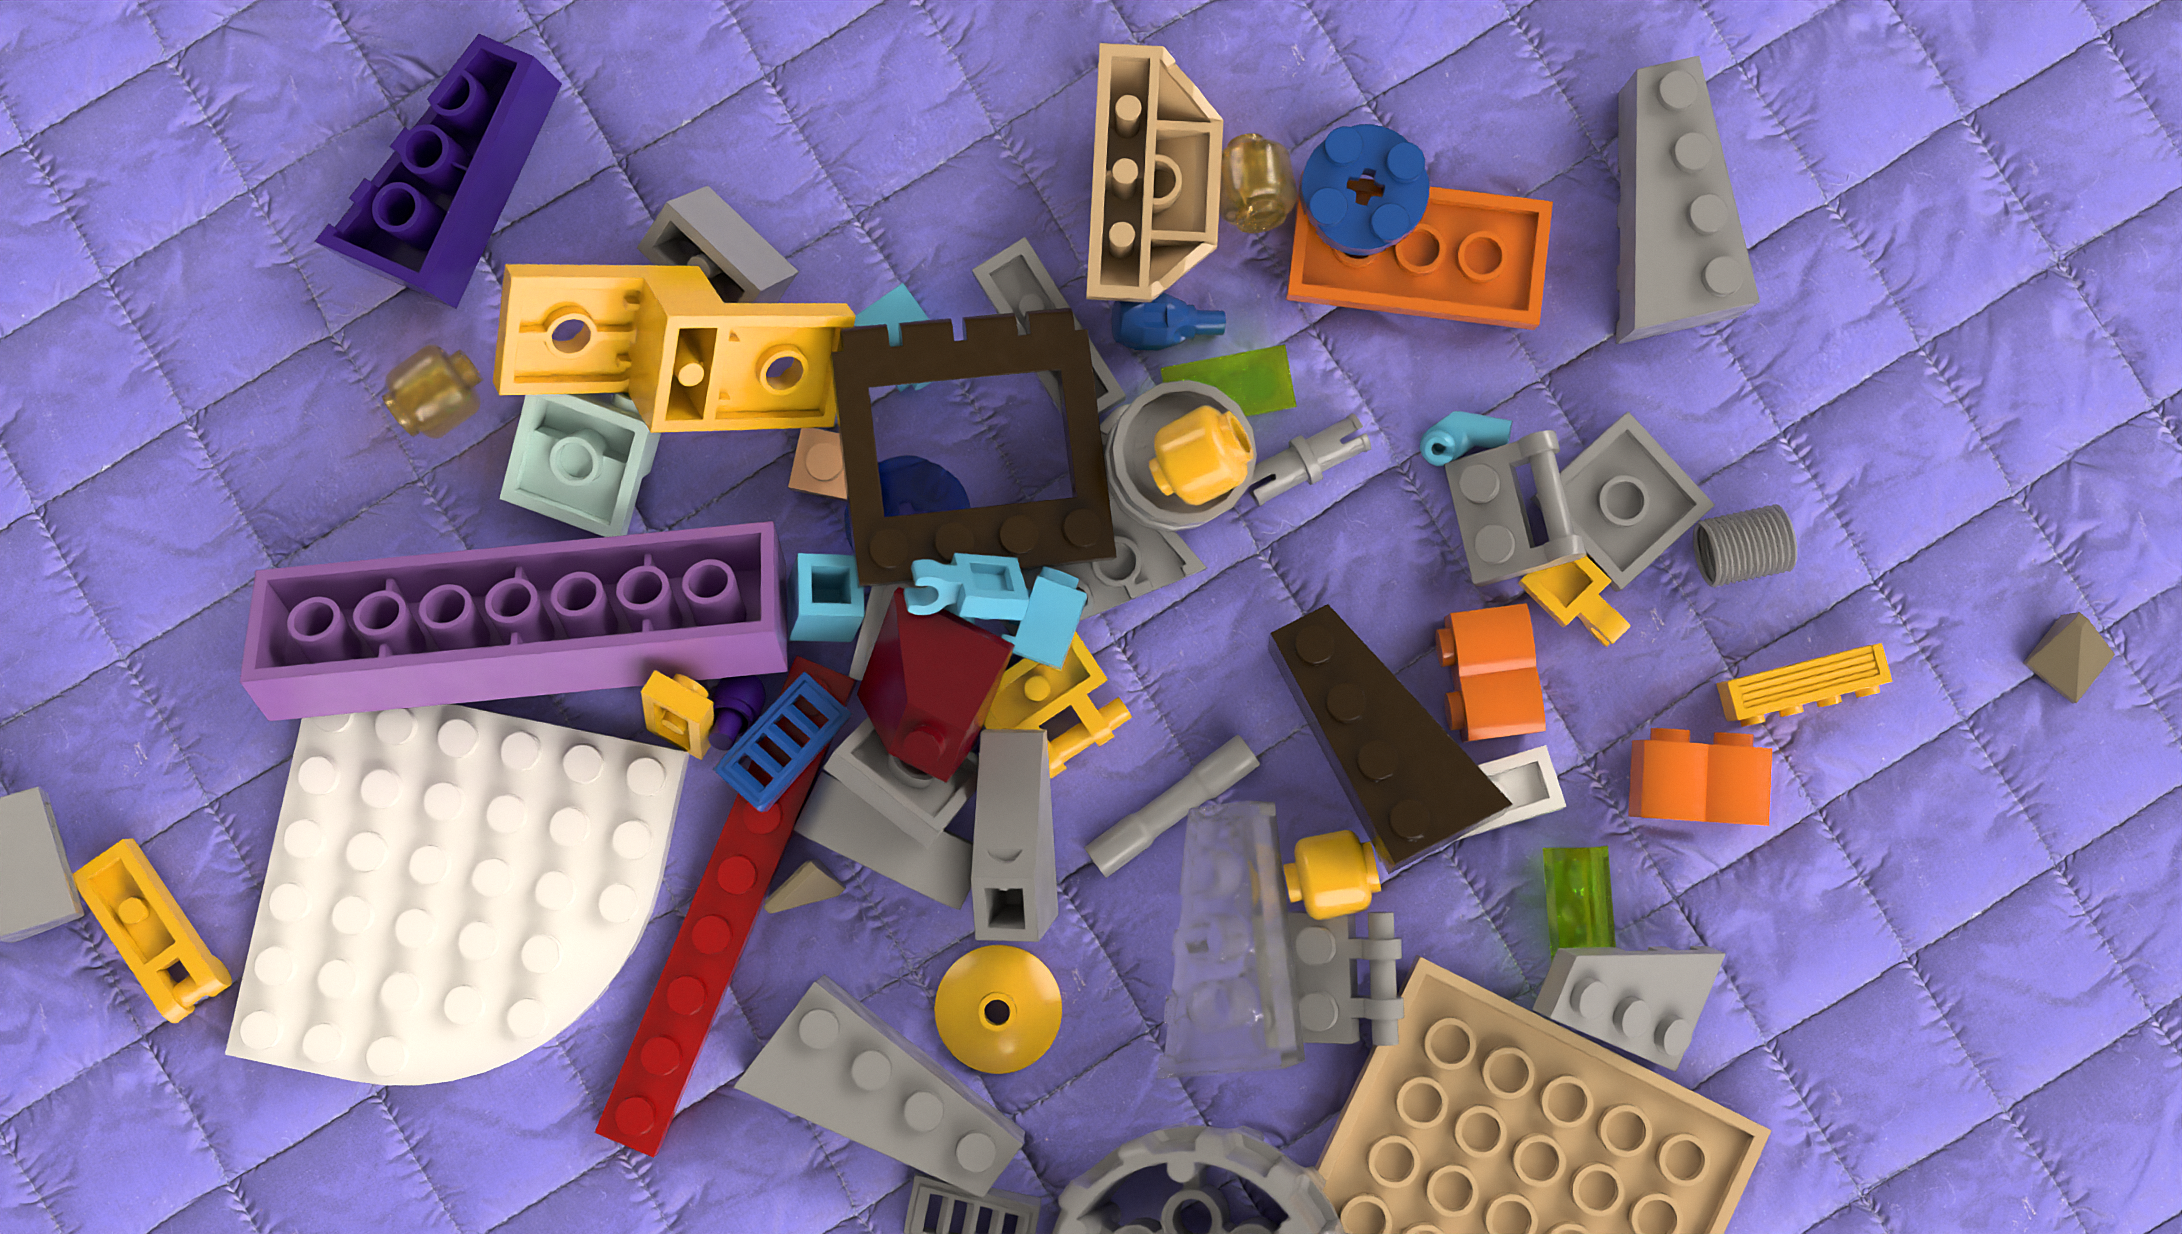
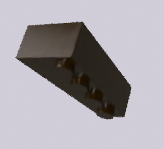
M1329 604L1270 633L1268 651L1388 874L1501 817L1513 805Z

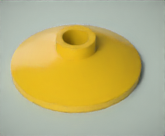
M987 945L966 953L947 970L936 993L935 1021L943 1043L960 1062L985 1073H1011L1030 1066L1050 1048L1057 1036L1061 1023L1062 999L1053 974L1036 956L1015 946ZM993 1000L1004 1001L1010 1009L1009 1018L1002 1023L991 1022L985 1014L986 1005Z

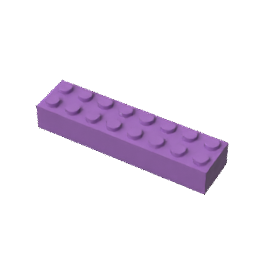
M774 521L256 570L240 683L268 721L642 686L647 683L654 670L671 679L675 674H681L694 681L787 672L786 562Z

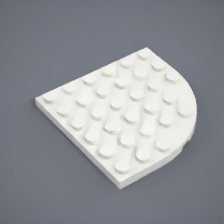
M457 704L302 718L225 1055L350 1081L379 1085H425L454 1081L487 1072L516 1060L552 1040L577 1021L603 996L609 988V984L620 972L629 955L633 954L643 936L653 913L664 876L690 754L683 750Z

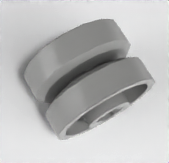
M1191 380L1161 383L1138 396L1109 431L1104 449L1108 489L1119 508L1142 526L1165 532L1195 529L1234 507L1251 483L1257 459L1253 428L1240 406L1218 388ZM1206 405L1215 408L1221 414L1230 411L1236 416L1250 440L1254 457L1247 462L1248 473L1240 485L1202 505L1196 506L1186 503L1175 492L1169 496L1165 495L1151 474L1149 460L1156 457L1154 438L1163 426L1200 406Z

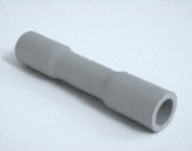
M1237 734L1196 764L1187 776L1138 812L1129 814L1087 844L1084 849L1105 878L1109 877L1150 847L1156 837L1205 801L1218 797L1260 766L1258 759L1245 741Z

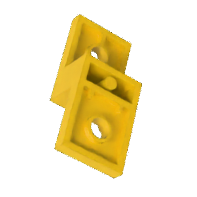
M505 264L493 384L499 395L628 393L651 433L833 427L836 416V404L830 355L831 352L842 351L840 328L854 327L856 315L847 303H724L699 266ZM570 319L584 322L582 330L574 338L566 341L552 339L553 331L560 323ZM785 356L794 357L792 366L786 369L780 376H766L769 366L775 360Z

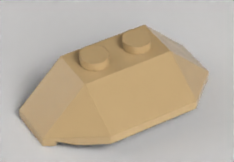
M1100 43L1086 299L1151 303L1217 249L1223 119L1195 84L1176 65L1175 59L1164 46Z

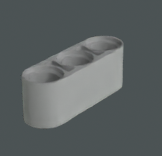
M821 771L793 828L796 832L931 899L957 910L961 909L972 887L973 842L944 829L927 849L909 834L900 830L896 824L869 803L851 792L830 773Z

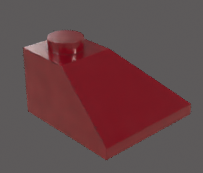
M899 586L892 595L857 696L889 754L947 783L977 742L1015 644L945 609L930 615L910 613L907 610L904 598L905 589Z

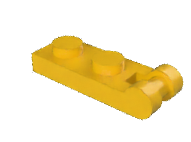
M134 838L120 840L72 874L78 892L157 1010L168 1021L178 1023L195 1010L194 1003L205 995L215 997L232 985V978L228 969L217 957L210 953ZM180 960L190 975L178 983L174 981L167 969Z

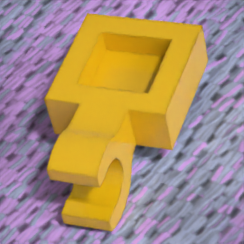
M1587 556L1572 562L1526 574L1518 582L1562 628L1578 616L1587 630L1605 647L1609 644L1612 645L1631 627L1599 595L1612 580Z

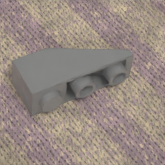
M984 729L981 732L971 869L975 940L1039 942L1059 915L1047 730Z

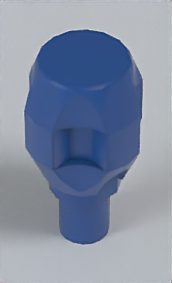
M1163 292L1151 303L1115 301L1111 316L1112 335L1116 343L1131 349L1159 351L1181 344L1185 340H1193L1195 335H1223L1226 328V315L1223 310H1196L1194 305H1187L1184 301Z

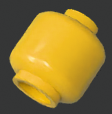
M1204 405L1163 426L1156 433L1154 438L1156 457L1149 460V468L1156 484L1165 495L1169 496L1175 492L1186 503L1198 506L1240 485L1247 476V462L1253 459L1254 453L1244 428L1232 412L1226 411L1221 414L1215 408Z
M1341 830L1302 838L1296 843L1294 848L1295 862L1283 864L1290 902L1303 900L1307 913L1316 920L1363 912L1371 905L1372 893L1381 892L1371 841L1361 843L1356 833L1351 830Z

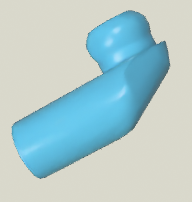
M1454 411L1430 427L1422 435L1420 440L1421 454L1428 463L1435 466H1444V464L1458 459L1475 446L1493 449L1509 443L1512 421L1463 411Z

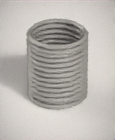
M1777 504L1745 510V512L1739 511V513L1727 514L1726 516L1721 515L1720 517L1708 518L1704 521L1699 520L1694 527L1693 547L1696 562L1703 579L1711 587H1722L1724 584H1735L1736 581L1742 582V580H1753L1755 577L1760 578L1761 576H1772L1780 572H1790L1796 565L1797 542L1794 528L1787 512Z

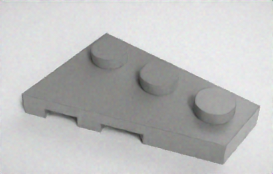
M1108 489L1117 557L1108 561L1049 568L1059 570L1079 579L1076 590L1087 593V600L1079 620L1080 622L1204 571L1207 567L1175 531L1165 532L1142 526L1123 512ZM1042 568L1021 570L1027 589L1033 590L1037 576L1040 575ZM998 619L1013 637H1016L1019 627L1008 623L1009 620Z
M1666 946L1648 947V951H1625L1618 947L1558 948L1532 1010L1677 1072L1684 1052L1690 1045L1692 1033L1726 953L1709 946H1691L1690 950H1673Z

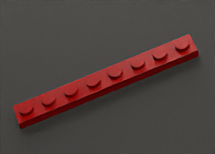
M796 655L779 697L803 672H806L842 705L847 707L858 680ZM803 696L794 704L820 729L829 720ZM784 716L778 722L777 726L802 748L809 742L810 738L787 717ZM768 736L759 744L783 767L792 760ZM833 738L768 811L760 812L742 795L737 794L594 1133L653 1158L659 1153L795 831L793 828L811 793ZM752 759L747 771L766 787L774 778Z

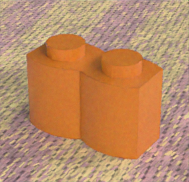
M1527 603L1455 612L1445 616V628L1436 629L1435 642L1439 664L1441 667L1450 666L1453 678L1454 692H1446L1444 695L1445 713L1450 731L1459 730L1462 742L1546 731L1543 696L1536 667L1535 643Z
M1651 728L1650 740H1632L1628 816L1769 826L1772 748L1753 747V734L1714 732L1713 744L1690 742V730Z

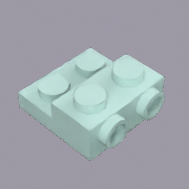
M609 393L526 395L499 499L603 537L627 535L641 481L644 476L651 472L661 432L651 433L628 393H614V395Z

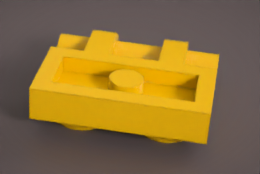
M1075 631L1061 671L1024 658L1004 672L984 726L986 729H1041L1040 725L1071 705L1081 722L1049 742L1048 740L1050 778L1052 779L1067 769L1064 765L1066 761L1093 743H1096L1098 747L1107 743L1115 737L1112 731L1133 717L1119 696L1099 710L1096 709L1087 694L1107 682L1108 679Z

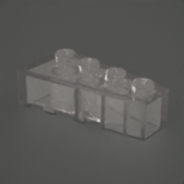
M1243 801L1189 808L1179 894L1183 896L1179 929L1174 930L1171 955L1176 956L1171 995L1166 996L1163 1023H1168L1164 1054L1159 1055L1157 1079L1276 1070L1306 1062L1275 802Z

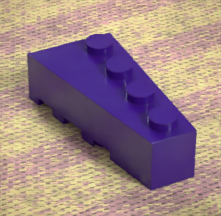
M478 34L427 98L431 106L412 129L403 128L389 146L394 150L390 158L371 181L366 178L362 180L349 197L354 202L335 227L328 223L314 242L351 264L457 309L562 83L534 56Z

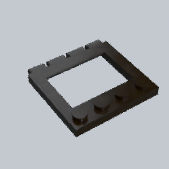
M1071 308L1026 311V335H1018L1015 313L963 317L962 330L964 340L954 341L951 318L902 322L898 324L900 346L890 347L887 324L840 328L842 351L831 352L830 363L858 588L914 582L911 569L913 561L928 559L940 564L951 565L954 553L1017 558L1021 570L1042 568L1043 566L1054 567L1108 561L1117 557L1088 329L1075 330ZM1057 371L1072 490L1071 498L884 517L869 388Z

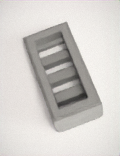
M915 1173L903 1234H958L949 1232L955 1200L968 1203L962 1234H975L980 1206L993 1209L988 1234H1002L1005 1213L1018 1216L1015 1234L1036 1233L1041 1197L990 1188L985 1196L981 1198L934 1176ZM930 1193L943 1196L937 1229L924 1227Z

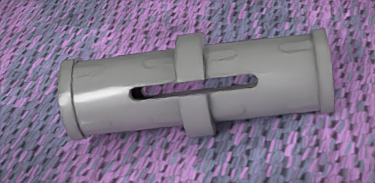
M1351 413L1345 419L1306 440L1302 435H1299L1288 441V449L1257 463L1254 467L1250 485L1267 476L1271 477V481L1249 492L1256 505L1260 507L1266 501L1304 481L1312 485L1323 479V471L1362 452L1371 450V443L1367 433L1344 444L1340 442L1341 438L1363 427L1357 416Z

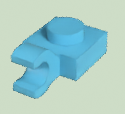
M954 553L951 565L940 564L928 559L912 562L911 569L915 585L928 587L922 589L905 588L904 598L908 612L916 615H930L940 611L948 604L956 603L959 616L976 617L984 620L1007 619L1023 621L1030 600L1017 558Z

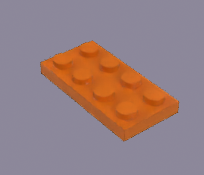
M1302 171L1299 181L1286 300L1535 330L1540 325L1553 201L1430 186L1425 212L1414 231L1404 240L1402 239L1399 243L1387 247L1385 251L1373 255H1352L1338 251L1324 243L1316 234L1317 229L1310 223L1307 213L1304 214L1299 194ZM1360 178L1358 181L1349 180L1347 182V189L1356 192L1355 202L1360 205H1367L1371 196L1381 197V188L1374 185L1373 179Z

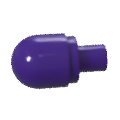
M756 675L726 677L718 682L711 698L713 702L714 726L708 737L709 743L716 749L730 750L737 736H743L759 719L766 701V691L763 683Z

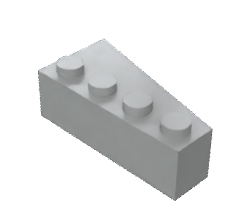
M1700 56L1637 69L1618 93V172L1621 173L1620 203L1617 205V229H1620V264L1617 266L1616 292H1619V320L1616 322V344L1734 319L1760 302Z

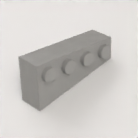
M825 974L812 984L734 1085V1088L981 1198L985 1196L1023 1146L1026 1132Z

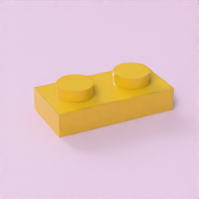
M654 670L641 690L646 730L702 760L711 746L708 737L714 726L713 702L707 699L709 693L696 681L684 675L675 674L671 679Z

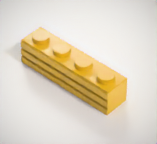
M1877 643L1719 682L1716 685L1720 694L1725 719L1727 721L1740 720L1741 727L1765 722L1764 714L1778 711L1779 717L1804 712L1802 704L1816 701L1818 707H1824L1842 702L1841 694L1854 691L1856 698L1880 693L1879 685L1893 681L1882 643Z

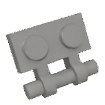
M1307 911L1287 912L1286 934L1290 1042L1353 1044L1360 1041L1359 1018L1372 1019L1373 1045H1398V1019L1404 1018V997L1397 996L1396 959L1402 958L1401 938L1395 937L1394 912H1368L1369 937H1356L1355 913L1316 920L1310 917ZM1357 959L1369 960L1371 995H1358Z

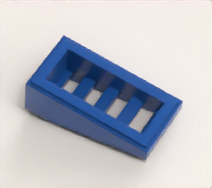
M803 672L715 765L713 770L757 810L766 812L854 714L808 673ZM802 696L829 719L821 729L794 706ZM784 716L810 738L803 748L777 726ZM766 736L792 758L785 767L759 746ZM748 756L774 778L766 787L741 766Z

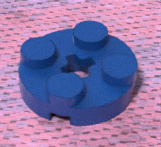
M1359 124L1351 127L1341 126L1336 128L1313 150L1303 171L1299 194L1304 214L1307 213L1310 223L1317 229L1316 234L1323 242L1338 251L1361 256L1385 251L1387 247L1399 243L1413 232L1425 212L1430 188L1429 177L1425 169V157L1417 145L1408 142L1399 133L1383 126ZM1362 175L1374 178V185L1381 188V197L1371 196L1367 205L1356 203V192L1347 189V182L1349 180L1358 181Z

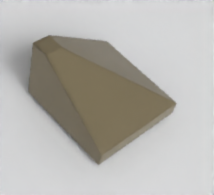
M2080 612L2061 615L2023 664L2071 703H2077L2114 657L2115 653L2089 619Z
M819 858L811 859L798 868L764 901L766 904L764 908L769 914L837 897L846 887Z

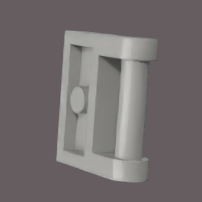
M1555 431L1535 432L1520 438L1516 442L1444 464L1474 585L1478 587L1486 586L1572 562L1587 555L1582 535H1575L1568 510L1555 454L1560 452ZM1528 463L1531 465L1549 537V542L1537 547L1534 545L1515 467Z

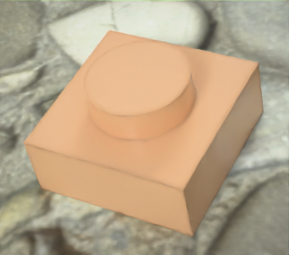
M801 428L788 485L789 489L847 502L839 433L815 428Z

